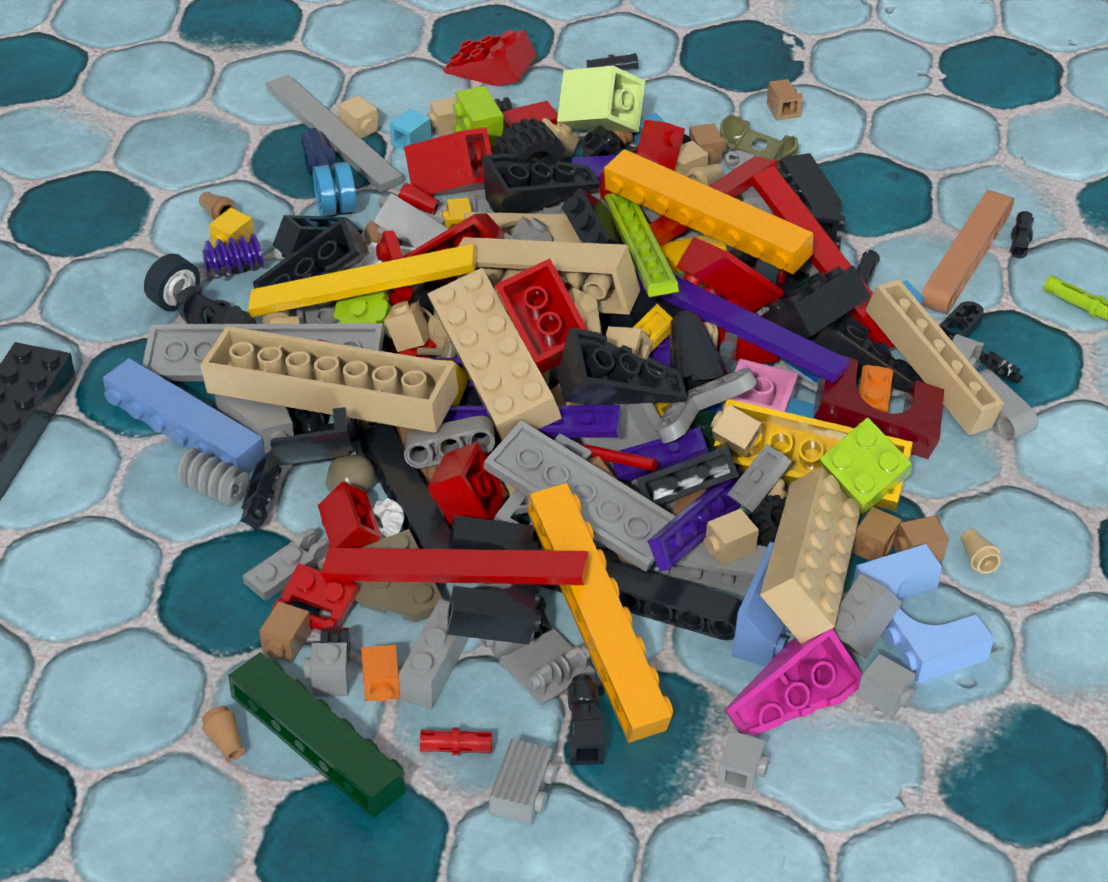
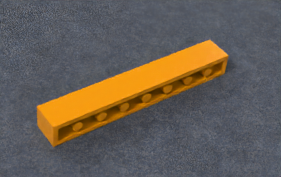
M624 149L604 167L605 187L612 193L627 198L636 204H640L658 214L673 219L682 225H686L706 236L719 240L728 246L741 250L752 257L765 261L791 274H794L813 254V232Z
M567 483L531 493L529 495L527 512L543 549L550 551H588L590 561L584 585L559 586L586 648L590 653V657L627 742L631 743L667 731L673 716L671 702L667 696H662L658 687L659 677L654 666L648 665L645 658L646 649L644 642L640 636H635L631 627L633 622L630 611L626 606L622 607L618 598L619 588L614 578H609L606 571L605 556L601 549L597 550L595 547L593 530L588 521L584 522L582 518L581 504L578 496L571 493Z

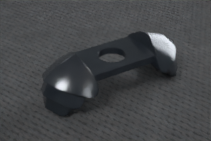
M189 286L175 296L179 315L187 324L191 322L193 324H208L203 318L204 310L207 307H211L215 313L214 320L210 324H256V320L251 317L249 312L243 311L240 306H233L229 310L201 294L202 286Z

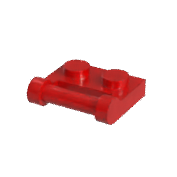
M298 563L281 597L275 601L272 611L278 601L292 606L294 601L297 600L331 613V616L327 619L309 613L311 628L321 631V628L339 631L360 589L357 584L349 581H324L321 571Z

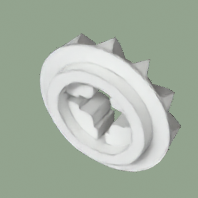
M389 498L384 502L378 500L372 511L382 537L380 540L399 533L404 520V512L400 504ZM380 519H381L383 528L379 527V523H378V522L380 521Z

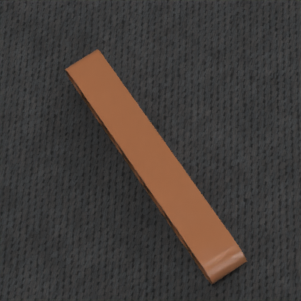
M991 190L985 192L926 283L922 292L924 297L922 306L945 314L950 312L1007 221L1013 208V197Z

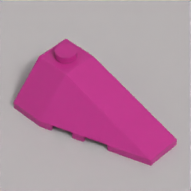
M833 629L802 644L795 637L738 694L724 711L739 733L754 736L778 727L783 722L799 716L805 717L813 714V711L826 706L842 703L859 689L862 674Z

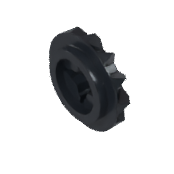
M992 351L989 354L981 353L979 359L982 364L1014 383L1021 382L1024 376L1019 373L1021 371L1020 368Z

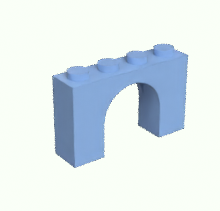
M924 544L856 565L852 585L861 573L887 587L902 601L906 598L937 589L942 566L928 546ZM900 607L883 632L887 644L893 647L899 655L902 666L915 673L914 679L917 683L987 661L994 641V637L977 614L943 625H927L911 619Z

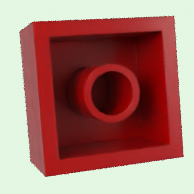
M478 441L445 453L428 484L430 496L440 506L449 527H452L454 515L494 520L508 494L500 479L483 469L484 461L487 457Z

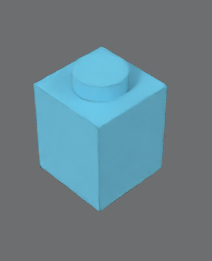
M409 109L390 122L391 145L404 151V146L430 140L431 118L413 109Z

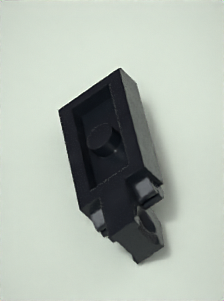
M272 449L256 463L241 506L244 511L240 521L254 528V530L261 527L268 516L265 506L273 498L274 490H272V486L282 471Z

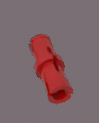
M453 727V730L421 729L420 752L452 753V756H459V753L491 754L492 731L460 730V727Z

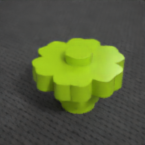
M379 291L337 301L333 316L338 321V324L382 323L384 326L385 318L391 311L392 306L388 303L389 295L385 291Z

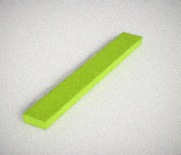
M615 193L604 195L608 211L624 245H628L632 262L648 296L653 297L679 292L678 282L639 204Z

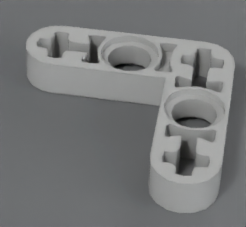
M750 368L740 369L687 390V399L684 402H671L655 427L662 443L672 442L684 435L699 410L738 396L753 388L757 381Z

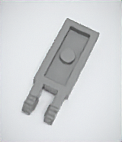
M313 528L306 529L305 532L303 531L298 535L295 542H290L244 574L243 583L264 601H267L286 587L298 563L314 568L316 563L326 557L329 550V540L325 538L316 542L319 538L318 532Z

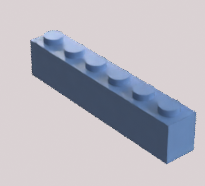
M130 358L103 377L104 395L111 405L125 410L134 419L143 421L154 431L161 432L171 438L179 446H184L187 449L194 447L199 449L200 453H208L210 458L216 457L220 462L229 463L230 467H238L240 474L252 471L256 463L265 456L263 437Z

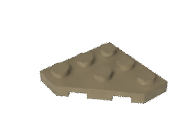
M409 529L362 547L419 549ZM324 563L317 565L319 571H322ZM349 581L357 584L360 589L354 600L359 602L360 606L385 613L386 610L402 615L403 619L412 622H418L430 617L439 599L443 600L436 583Z

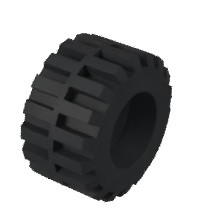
M527 118L521 119L520 123L514 122L510 128H505L502 131L503 134L496 138L495 142L497 144L491 150L493 154H515L517 159L530 161L532 157L540 158L542 163L555 165L557 161L564 162L566 158L562 142L544 122L531 118L529 121Z

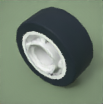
M170 253L162 256L152 264L144 280L146 297L165 311H176L175 296L189 286L200 285V272L194 264L179 254Z

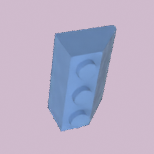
M773 542L769 543L738 611L732 653L733 657L764 667L786 646V632L792 633L760 596L774 545Z

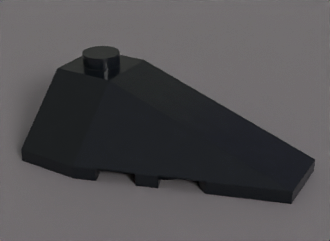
M508 153L483 155L482 157L485 198L494 213H528L568 199L579 188L588 192L600 187L599 180L588 165L557 161L555 165L545 164L541 162L540 158L532 157L530 161L517 159L515 154Z
M342 217L254 280L253 285L256 289L348 270L356 263L361 262L370 252L364 237L345 217Z
M845 313L824 327L814 340V343L826 349L858 360L856 376L858 378H861L863 366L871 365L893 370L891 388L909 393L915 380L924 382L909 363L902 359L896 360L893 358L889 351L891 348L885 342L880 344L875 342L868 336L871 330L848 313Z
M570 328L568 331L558 370V379L564 402L584 405L684 402L687 399V394L680 371L651 357L646 360L631 353L632 348L625 345L619 348L607 342V336L598 332Z

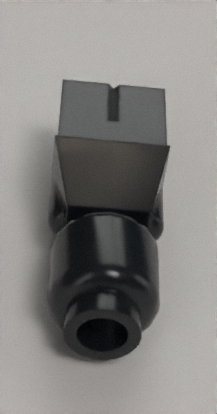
M579 674L572 678V683L569 684L567 689L568 707L572 712L569 746L570 765L604 764V719L598 709V687L589 675Z

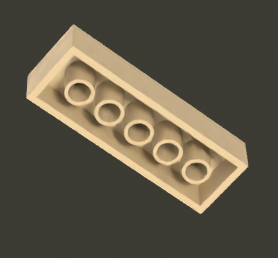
M463 237L458 246L474 244L477 251L475 271L483 268L495 291L494 285L550 258L567 291L575 288L596 296L598 313L630 314L640 292L628 245ZM468 274L458 275L456 277L457 279H459Z
M483 268L428 293L434 311L502 441L520 420L539 430L561 419L554 396Z
M823 466L791 483L760 596L801 644L835 627L860 515L859 507L854 500L845 495L840 488L838 480L833 475H829Z

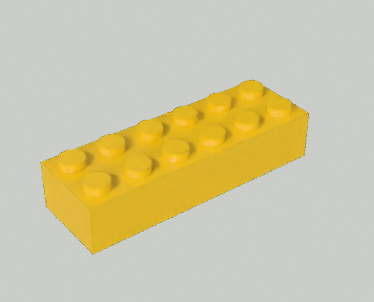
M732 399L726 400L724 408L725 411L729 404L762 423V433L746 458L729 448L736 468L741 467L744 473L764 446L768 444L792 461L789 470L782 477L786 485H791L795 480L819 468V459L855 429ZM886 436L910 460L913 442ZM715 440L714 446H717V445H720V444H721V443H719L718 441ZM904 480L874 506L897 511Z

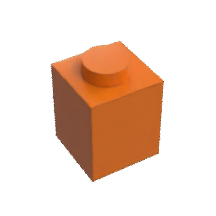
M396 644L361 647L365 702L400 699Z

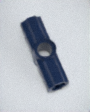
M317 128L307 129L301 135V143L305 152L308 173L313 174V167L328 165L332 174L333 164L336 163L333 148L328 147L323 132L318 131Z

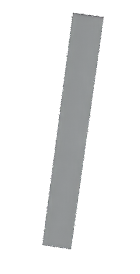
M288 74L266 83L267 91L309 129L317 128L318 131L323 132L328 146L332 147L340 157L348 162L379 192L403 183L402 174Z

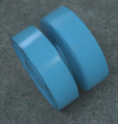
M349 163L333 164L332 174L328 165L313 167L314 191L320 215H335L337 211L336 203L341 213L356 211L355 186Z

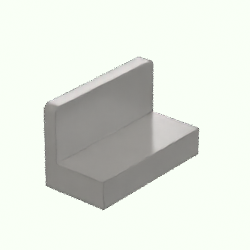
M766 444L727 495L748 513H753L760 502L766 498L767 493L778 479H782L789 470L792 461L781 452Z

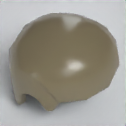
M354 454L336 457L328 468L325 485L330 493L342 481L367 492L374 486L376 471L371 461L362 455Z

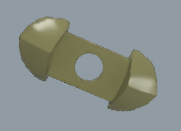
M733 114L728 115L721 121L720 135L724 136L726 146L734 151L741 150L763 158L777 160V165H780V158L798 154V138L795 136L785 135L782 140H778L750 130V122L748 120L743 121L740 116L735 117ZM756 141H764L767 147L764 150L757 151L752 148V144Z

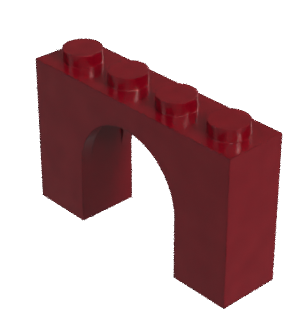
M843 356L850 360L849 368L834 383L819 376L813 419L856 428L868 417L885 436L913 442L911 454L929 459L940 440L944 389L915 380L904 400L903 412L892 414L873 408L859 395L856 388L858 360Z

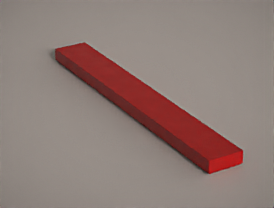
M754 156L709 185V187L735 198L752 187L749 180L753 174L773 165L778 169L777 160ZM664 215L649 224L660 247L690 228Z
M774 165L751 176L749 182L776 217L813 232V254L809 259L819 272H823L825 275L827 271L839 265L842 269L852 266ZM863 281L870 297L851 309L850 313L856 320L871 330L868 335L879 344L885 342L891 348L889 350L891 352L897 348L866 312L873 292Z
M329 548L321 575L324 581L584 585L590 557L588 551Z

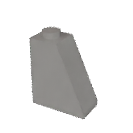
M214 394L217 411L263 437L265 454L271 450V439L294 435L293 424L285 406Z

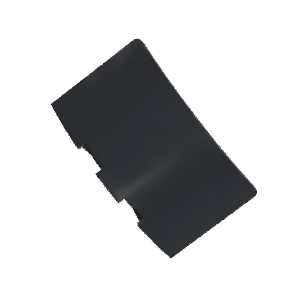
M346 407L333 409L334 423L323 424L320 429L313 432H303L298 428L293 429V436L271 439L270 446L277 463L281 466L357 454V419L348 417Z

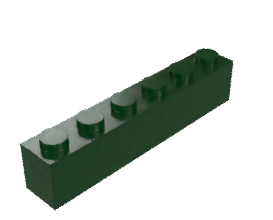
M259 652L228 675L231 697L373 819L405 793V771L400 763L395 759L387 758L371 739H365L357 733L347 719H340L331 711L329 705L323 699H316L308 692L300 680H294L286 674L276 660H269Z

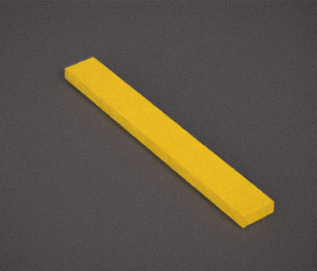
M474 244L251 289L248 312L251 317L472 273L476 269L477 251Z

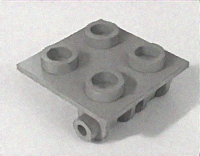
M554 628L531 641L529 645L526 644L500 659V663L541 706L567 691L574 676L579 674L591 676L596 673V670L586 660L590 657L588 649L584 645L572 647Z

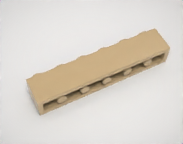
M900 279L877 285L866 308V312L925 383L944 389L943 405L968 435L992 428L1005 403Z

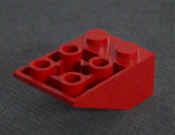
M509 30L499 36L488 35L481 40L473 41L470 39L463 42L457 53L450 57V61L443 71L444 73L500 86L517 82L537 55L525 30L516 32Z
M487 127L458 131L404 146L410 184H416L432 197L485 189L482 157L483 155L492 154Z

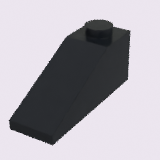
M283 215L273 246L282 253V257L287 258L342 217ZM345 217L351 223V225L360 234H362L363 230L359 228L356 224H354L352 221H350L347 217Z

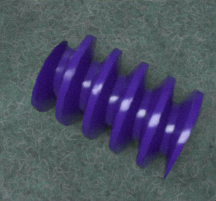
M254 233L250 234L248 243L243 235L239 236L238 244L235 243L232 237H228L226 246L221 239H217L215 248H213L209 240L205 241L202 253L207 277L210 275L211 268L215 270L217 275H221L223 266H225L229 274L232 273L233 265H236L239 271L243 272L244 263H247L250 269L254 270L256 261H259L262 268H264L261 245Z

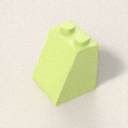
M615 66L564 70L557 122L564 123L573 129L594 130L599 125H602L608 131L639 132L645 80Z

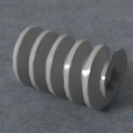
M192 447L188 449L178 465L177 478L182 486L190 488L192 491L200 492L201 495L210 497L211 500L220 502L224 506H234L244 497L249 484L247 472L240 474L238 467H230L229 463L220 462L216 457L210 458L208 453H200L197 448Z

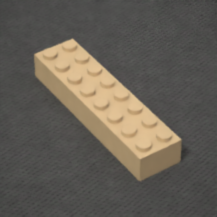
M231 326L225 327L200 364L207 393L333 415V409L346 407L349 418L437 433L459 392L455 363Z

